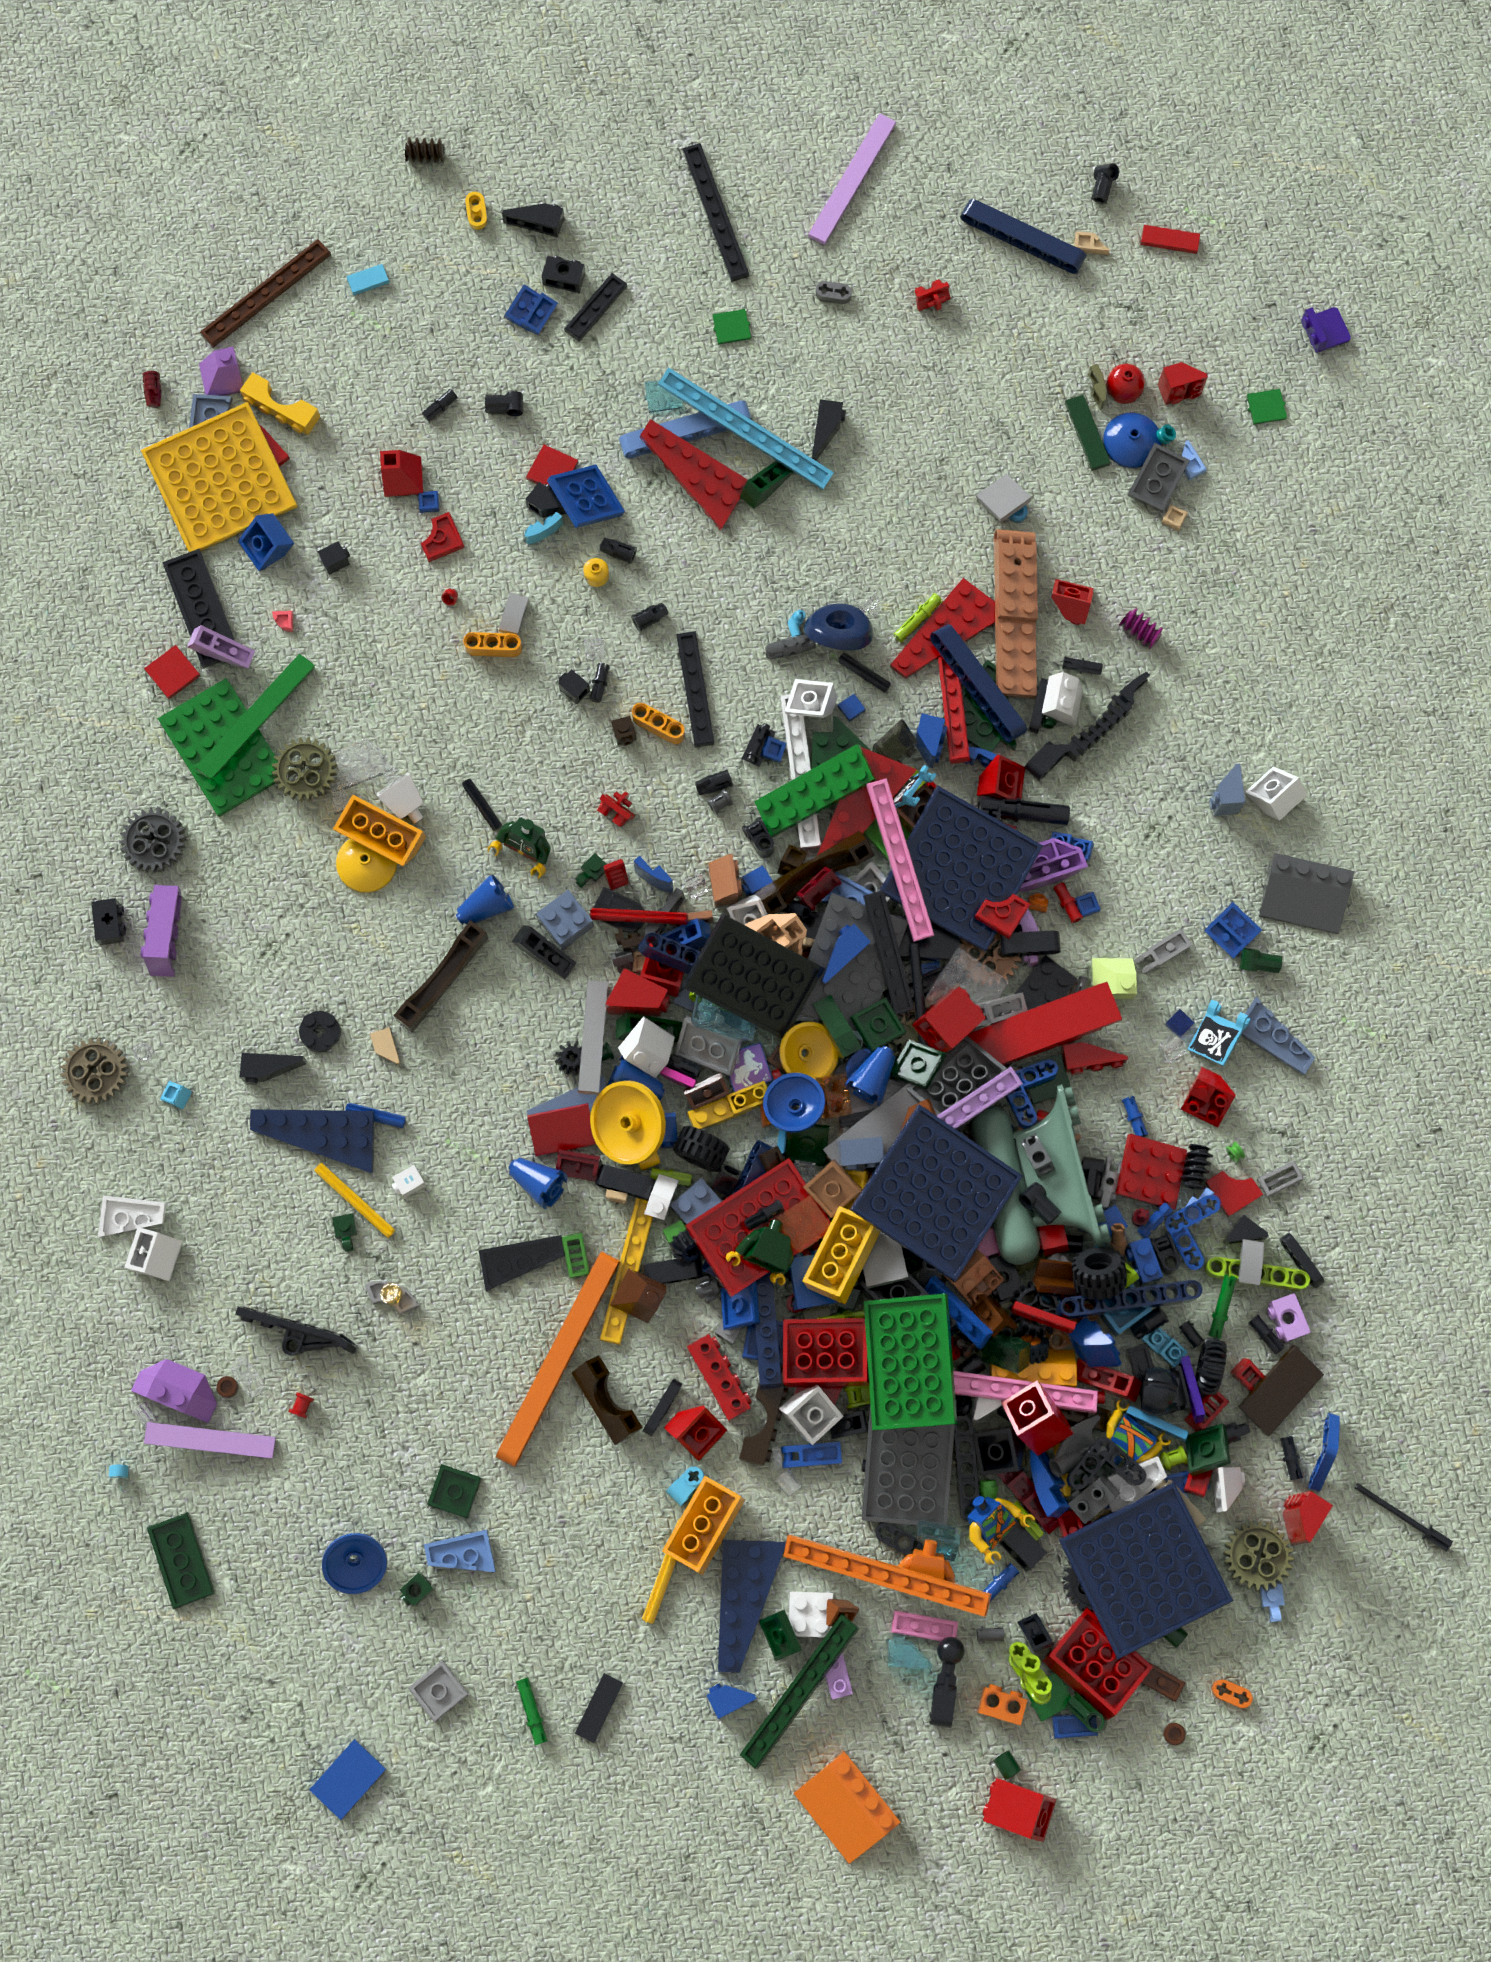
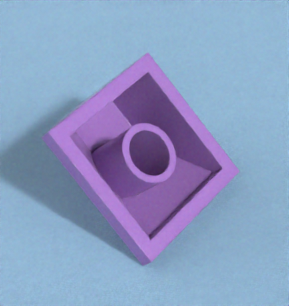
M234 347L215 350L199 363L205 395L227 396L240 393L243 381Z

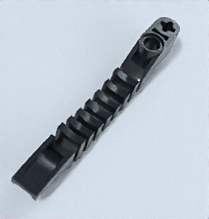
M1145 672L1131 681L1119 692L1120 695L1118 697L1114 694L1111 697L1112 701L1107 706L1108 709L1102 714V718L1096 721L1094 727L1091 725L1087 733L1083 730L1080 733L1081 737L1079 739L1073 735L1069 744L1054 745L1051 741H1048L1027 762L1024 768L1040 781L1064 757H1069L1075 762L1079 754L1083 756L1087 748L1090 750L1094 742L1097 743L1101 736L1104 737L1108 730H1112L1116 723L1119 724L1122 718L1129 714L1134 704L1135 691L1148 681L1147 678L1150 674Z

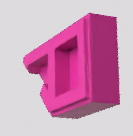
M666 1066L660 1072L665 1079L682 1087L694 1088L696 1084L695 1079Z

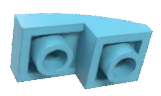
M556 512L545 520L544 525L538 521L534 525H530L525 531L526 543L528 545L533 544L553 534L563 525L562 516Z
M1161 1328L1140 1338L1173 1368L1188 1353L1187 1350Z

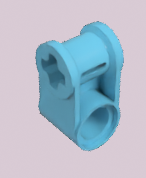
M694 1466L689 1467L666 1490V1493L682 1507L692 1497L704 1478L703 1470ZM691 1472H699L698 1481H690L692 1478Z

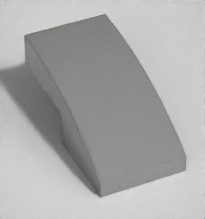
M513 593L509 594L499 632L519 635L523 624V617L529 603V597Z
M1242 1239L1238 1282L1260 1285L1264 1242Z

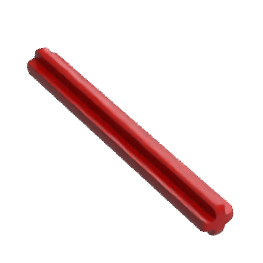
M592 908L590 910V918L592 920L682 925L688 923V915L684 912Z

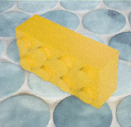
M839 1206L802 1282L808 1289L846 1304L881 1231L852 1211Z

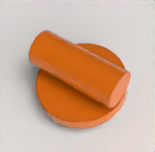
M1035 893L1029 896L1028 903L1031 905L1028 909L1046 913L1049 901L1045 895Z

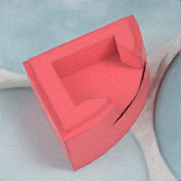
M272 611L276 624L285 631L293 632V612Z

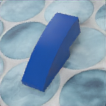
M1031 1450V1472L1039 1501L1047 1517H1060L1071 1508L1060 1491L1066 1484L1061 1477H1056L1049 1467L1050 1458L1046 1452L1037 1456Z

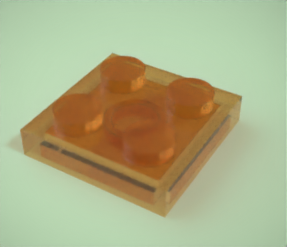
M811 1195L775 1218V1220L783 1223L781 1229L786 1236L790 1237V1243L797 1254L822 1239L830 1226Z

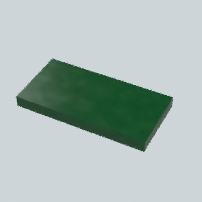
M189 1512L147 1527L173 1610L214 1595L215 1591Z

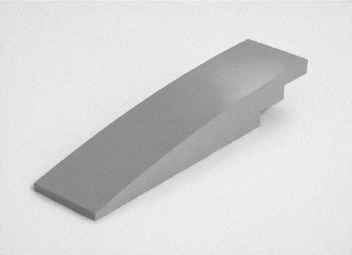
M907 1083L880 1106L876 1107L826 1146L823 1150L830 1160L835 1159L839 1163L837 1141L882 1137L883 1153L885 1155L901 1131L908 1108L918 1103L906 1090L911 1084ZM860 1164L859 1169L852 1170L864 1171L867 1168H865V1164Z

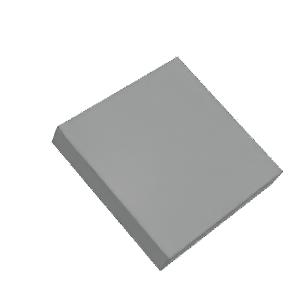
M1005 474L976 495L977 500L1001 523L1032 501L1031 496L1008 474Z
M441 1660L408 1687L434 1723L469 1695L444 1660Z

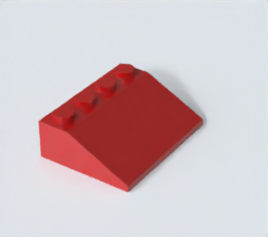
M865 1318L784 1319L783 1384L786 1387H813L816 1385L819 1387L869 1386Z
M1088 1608L1082 1612L1042 1660L1074 1691L1078 1692L1097 1711L1104 1715L1107 1720L1117 1715L1153 1668L1136 1651L1117 1659L1096 1615Z

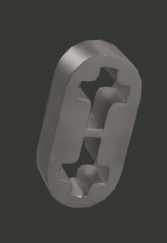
M822 281L816 286V297L821 301L846 304L851 300L852 290L846 284ZM823 288L827 289L825 294H822ZM842 291H845L844 297H841Z

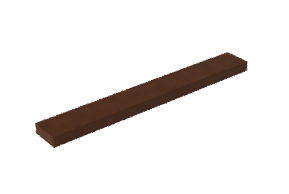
M317 239L201 330V336L214 348L331 256L330 251Z

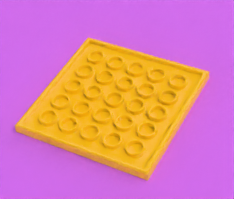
M248 402L141 450L189 552L196 549L203 551L245 532L256 515L274 513L278 517L298 507Z

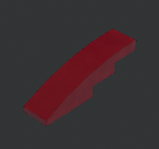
M1022 1470L996 1474L1048 1534L1059 1526L1057 1517H1047L1039 1501L1034 1484Z

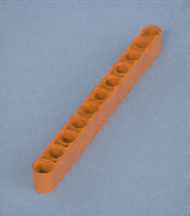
M602 1251L598 1255L496 1454L497 1459L513 1467L517 1465L610 1284L620 1260Z

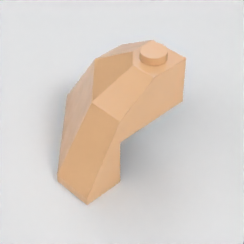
M795 913L768 914L746 924L751 929L802 955V943L806 937L807 929Z

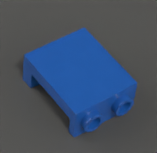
M817 1250L811 1251L809 1256H803V1253L794 1255V1261L789 1269L795 1300L792 1302L793 1311L838 1303L836 1300L808 1289L802 1282Z

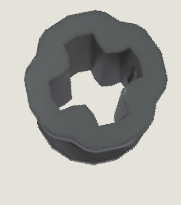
M724 789L714 798L707 799L710 809L716 815L724 807L733 805L730 796Z

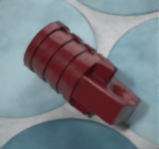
M146 371L142 374L146 405L158 408L161 405L160 373L157 371Z

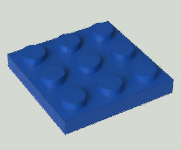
M597 465L552 475L547 480L575 528L620 517L625 512Z

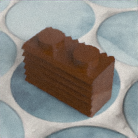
M721 1073L696 1083L694 1088L688 1087L683 1089L694 1111L696 1108L699 1109V1106L703 1107V1104H710L711 1101L714 1102V1100H718L722 1096L725 1097L726 1094L729 1095L730 1093Z

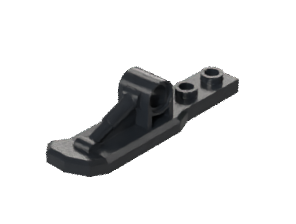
M237 1306L235 1315L241 1316L240 1320L253 1323V1320L260 1321V1326L273 1329L274 1325L286 1329L282 1349L287 1355H298L302 1352L329 1347H342L351 1354L358 1353L359 1347L343 1334L244 1306ZM292 1340H295L298 1344V1348L294 1352L289 1348V1343Z

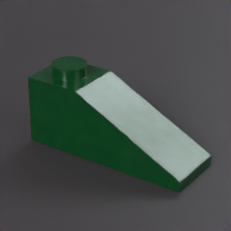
M775 461L747 480L740 498L755 509L765 502L794 472L778 461Z
M831 995L812 1004L840 1059L861 1049L853 1030Z
M628 1012L616 1020V1039L625 1040L643 1017L674 1035V1042H678L682 1029V1022Z

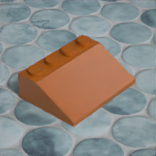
M844 1750L794 1792L797 1799L849 1864L901 1823Z

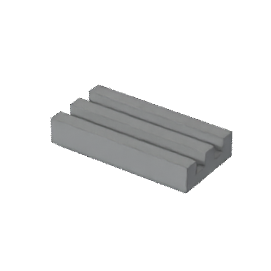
M1294 1160L1257 1178V1181L1261 1184V1188L1264 1190L1267 1198L1302 1181L1304 1177ZM1293 1167V1171L1265 1183L1264 1180ZM1297 1174V1178L1269 1191L1268 1187Z

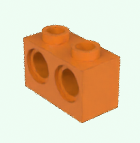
M992 1684L989 1685V1688L983 1687L977 1713L1021 1725L1027 1704V1699L1022 1698L1023 1694L1012 1690L1010 1694L1001 1692L1002 1687ZM991 1694L996 1695L998 1698V1703L994 1707H989L987 1704V1697ZM1010 1701L1018 1703L1019 1709L1016 1713L1008 1711Z

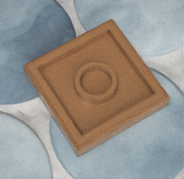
M835 1159L803 1187L831 1218L835 1216L839 1206L844 1208L862 1191V1188Z

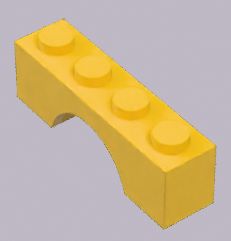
M252 372L240 389L242 400L245 403L248 402L250 406H257L266 415H273L278 422L289 424L294 431L309 435L320 419L318 408L302 399L291 405L276 403L271 398L272 389L269 381Z

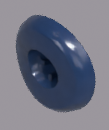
M835 603L823 606L808 617L804 626V632L809 639L822 646L837 650H859L868 646L873 639V628L869 618L863 611L850 604Z

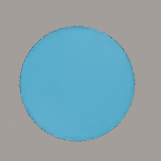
M121 1464L109 1466V1478H128L129 1466Z

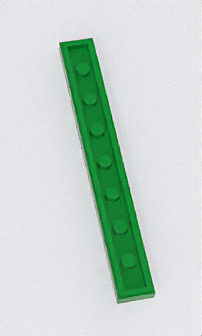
M298 654L195 767L196 770L212 782L314 670L315 665L301 654Z

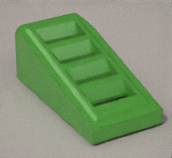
M582 1232L562 1236L569 1278L589 1275L590 1271ZM579 1240L580 1242L579 1244L567 1245L569 1241ZM581 1248V1252L569 1254V1250ZM583 1257L581 1261H570L572 1258ZM584 1265V1269L572 1271V1267Z

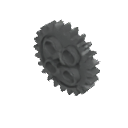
M150 808L147 814L142 809L141 816L134 813L135 820L133 821L128 818L127 820L130 825H123L126 832L120 833L121 837L125 838L119 841L124 846L120 849L122 853H126L124 858L130 860L131 866L136 864L137 870L143 867L146 873L150 868L156 873L157 867L164 871V865L171 868L170 862L172 860L178 862L176 855H183L179 849L186 848L182 841L186 840V837L181 835L185 830L179 828L182 825L181 822L176 821L175 815L170 816L167 810L162 815L160 808L157 809L156 813ZM144 826H150L147 832H141ZM169 829V833L166 836H161L163 830ZM145 845L143 851H136L138 846ZM158 849H165L163 854L156 855Z

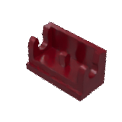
M824 867L796 895L805 906H809L811 911H814L816 909L815 906L836 886H840L842 882L831 869Z
M559 1149L555 1169L563 1171L571 1178L595 1182L601 1159L600 1156Z

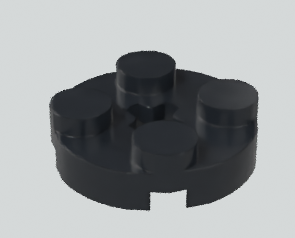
M315 1011L304 1016L299 1027V1036L303 1044L311 1051L326 1052L338 1043L341 1036V1027L332 1014L325 1011ZM318 1027H322L325 1030L321 1037L314 1033Z

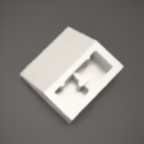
M138 1227L125 1268L170 1282L183 1241Z

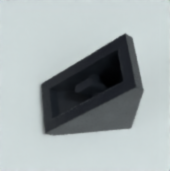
M1243 1215L1225 1237L1223 1243L1224 1245L1242 1243V1239L1252 1241L1265 1240L1269 1236L1267 1231Z
M1037 1613L1018 1621V1625L1031 1653L1035 1654L1054 1645Z

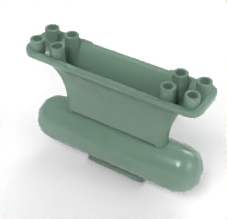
M1063 1085L1057 1086V1098L1051 1112L1040 1122L1024 1130L1013 1133L1008 1114L995 1106H989L970 1121L972 1141L1023 1175L992 1224L999 1253L1008 1263L1024 1265L1032 1261L1040 1250V1240L1036 1227L1047 1226V1224L1032 1209H1026L1018 1198L1019 1194L1034 1182L1044 1187L1047 1197L1061 1211V1214L1049 1225H1066L1079 1228L1092 1237L1098 1248L1104 1247L1103 1243L1111 1242L1107 1224L1098 1226L1099 1223L1106 1222L1102 1204L1093 1206L1088 1192L1073 1127L1080 1125L1081 1121L1077 1106H1074L1076 1102L1072 1087L1063 1089ZM1035 1133L1055 1167V1170L1039 1178L1021 1143V1140Z

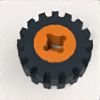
M1026 1331L1018 1332L1012 1336L1010 1354L1013 1359H1017L1018 1362L1023 1361L1024 1364L1028 1362L1030 1364H1034V1362L1039 1364L1041 1361H1046L1049 1352L1047 1337L1042 1338L1038 1333L1037 1338H1033V1332L1031 1331L1028 1336H1025Z

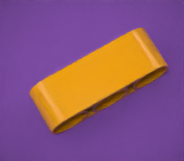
M470 632L463 639L466 652L472 656L517 657L522 652L519 636L512 633ZM472 641L478 642L474 647L468 646ZM491 642L498 643L497 646L492 648L488 646ZM510 643L517 644L515 648L508 647Z
M637 703L633 706L632 718L636 725L672 744L682 743L685 738L682 723L645 703ZM640 711L646 713L644 717L636 716V714ZM655 721H662L663 725L657 727L653 723ZM673 730H679L681 732L678 736H674L671 734Z

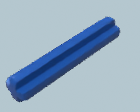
M348 1103L345 1111H375V1122L403 1128L406 1122L405 1116L358 1104Z

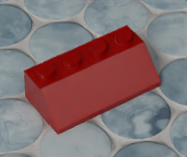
M1312 1491L1293 1494L1292 1497L1289 1495L1283 1504L1285 1509L1282 1514L1290 1544L1311 1543L1333 1505Z

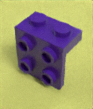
M1313 307L1305 309L1301 323L1316 353L1350 341L1351 336L1338 308L1333 307L1319 313H1315Z

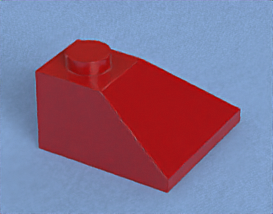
M1055 579L1051 598L1066 620L1072 624L1085 625L1094 588Z
M996 755L979 776L977 796L1006 799L1020 797L1022 799L1024 766L1002 755Z
M646 957L640 976L667 989L669 995L678 997L684 973Z
M705 1406L678 1412L664 1427L698 1461L727 1431Z

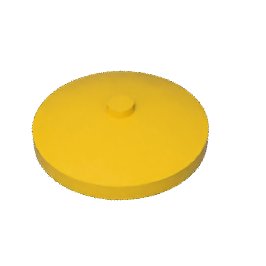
M635 1081L616 1082L605 1087L593 1103L590 1116L592 1135L599 1149L608 1158L621 1164H635L649 1159L660 1148L666 1129L665 1114L659 1099L648 1087Z

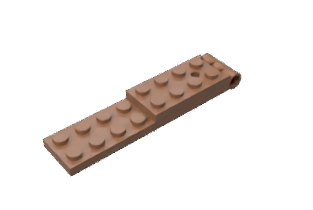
M996 529L993 538L996 685L1004 696L1035 699L1037 696L1036 620L1038 619L1035 532Z

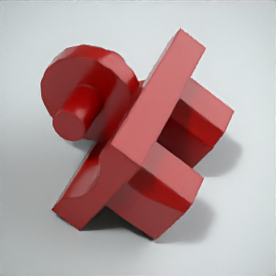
M938 279L933 281L929 289H925L922 286L915 288L917 309L921 311L934 306L937 311L941 310V303L951 299L948 282L942 283Z
M617 791L614 793L613 797L618 801L608 794H602L599 798L601 803L597 811L608 816L611 810L614 809L618 813L612 821L619 827H623L628 820H633L636 816L623 806L626 805L630 808L632 802L628 800L630 794L626 791L622 795Z

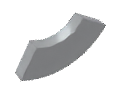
M375 1281L365 1284L372 1304H390L396 1308L400 1315L420 1307L415 1297L398 1284L388 1281Z

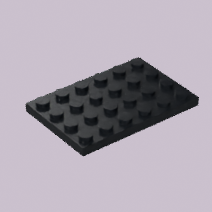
M722 913L682 987L783 1039L786 1032L793 1027L825 968Z

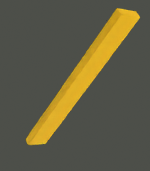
M636 1198L600 1336L601 1341L621 1345L628 1314L610 1306L628 1268L637 1272L640 1271L653 1216L644 1214L648 1201Z

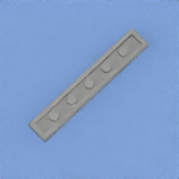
M591 980L587 982L578 1085L579 1094L599 1095L608 982Z

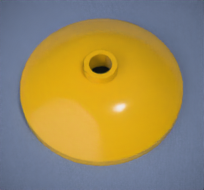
M349 839L338 852L336 868L339 877L346 886L358 892L369 893L382 889L392 880L397 869V863ZM364 856L368 857L366 862L361 861Z
M803 1022L793 1026L786 1032L780 1044V1061L787 1074L802 1073L809 1075L817 1082H821L833 1072L837 1065L839 1055L824 1026L819 1023ZM803 1049L806 1050V1055H805V1056L802 1055V1050H803Z

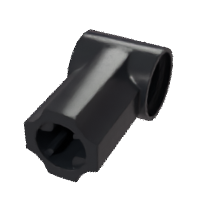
M1103 164L1095 167L1094 178L1096 183L1091 198L1093 201L1102 204L1107 203L1112 182L1119 177V168L1116 164Z
M510 391L506 395H485V412L506 413L514 417L521 416L523 414V393Z
M1083 1156L1081 1164L1091 1199H1097L1100 1178L1104 1169V1159Z
M1037 1182L1031 1184L1018 1196L1020 1203L1026 1209H1032L1047 1225L1051 1224L1061 1214V1211L1047 1197L1044 1187Z

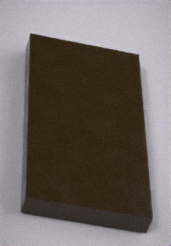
M1292 1345L1240 1403L1238 1408L1266 1436H1270L1324 1374L1296 1345Z

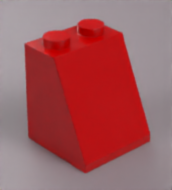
M624 968L605 1006L607 1013L610 1015H624L628 1012L660 1017L662 1012H667L671 1002L669 1001L670 997L667 989Z
M959 986L922 1015L912 1026L931 1048L947 1052L953 1049L986 1017L983 1014V1010L972 1002L968 992Z
M1038 1380L1001 1402L1017 1436L1037 1456L1074 1434L1066 1417Z
M996 1778L995 1782L990 1786L989 1794L991 1796L989 1802L985 1804L983 1809V1821L1029 1839L1044 1842L1057 1799Z

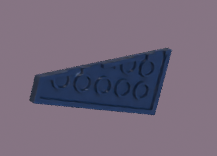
M250 1109L251 1131L373 1173L375 1111Z
M723 1540L718 1672H740L783 1555L786 1542Z

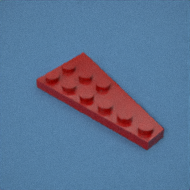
M650 419L640 435L641 440L654 455L659 457L666 469L671 471L678 483L702 507L704 513L715 522L716 527L721 531L739 501L741 492L748 479Z
M962 578L890 664V668L906 679L935 659L937 660L938 657H942L932 644L930 634L947 624H950L964 642L975 637L987 627L993 626L995 624V601Z
M861 747L876 781L887 778L892 797L898 793L917 770ZM867 786L838 802L817 855L858 831L863 834L876 819Z

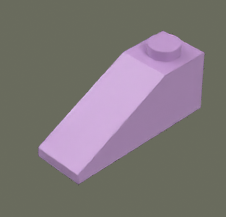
M202 625L194 629L187 646L205 656L245 669L249 668L255 650Z

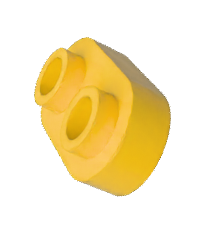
M471 192L465 198L468 222L471 228L480 230L487 225L485 201L481 193Z

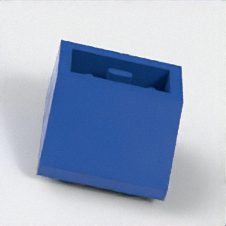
M922 713L914 745L928 767L933 768L934 762L939 763L943 746L941 744L944 743L947 726H944V718Z
M1085 1317L1076 1324L1072 1333H1067L1076 1355L1089 1367H1117L1122 1364L1119 1358L1120 1352L1114 1346L1115 1340L1110 1334L1107 1333L1105 1335L1096 1321L1091 1322Z

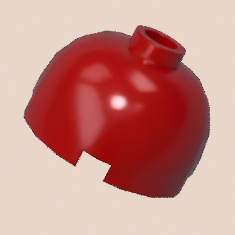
M1128 363L1119 364L1114 367L1106 381L1108 395H1111L1117 403L1122 404L1135 402L1143 394L1145 378L1142 371L1135 365Z

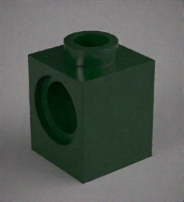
M418 1572L400 1589L402 1593L400 1597L408 1606L411 1604L417 1606L435 1588L421 1572ZM415 1584L421 1587V1594L418 1597H413L410 1593L411 1587Z

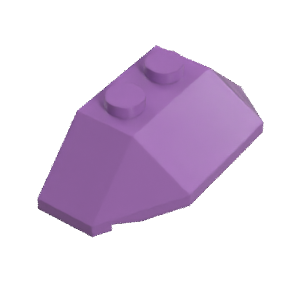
M1056 838L1040 842L1043 847L1018 892H1028L1065 880L1086 869L1088 865L1081 848Z
M168 1359L140 1371L131 1390L209 1423L217 1406V1401L206 1375Z

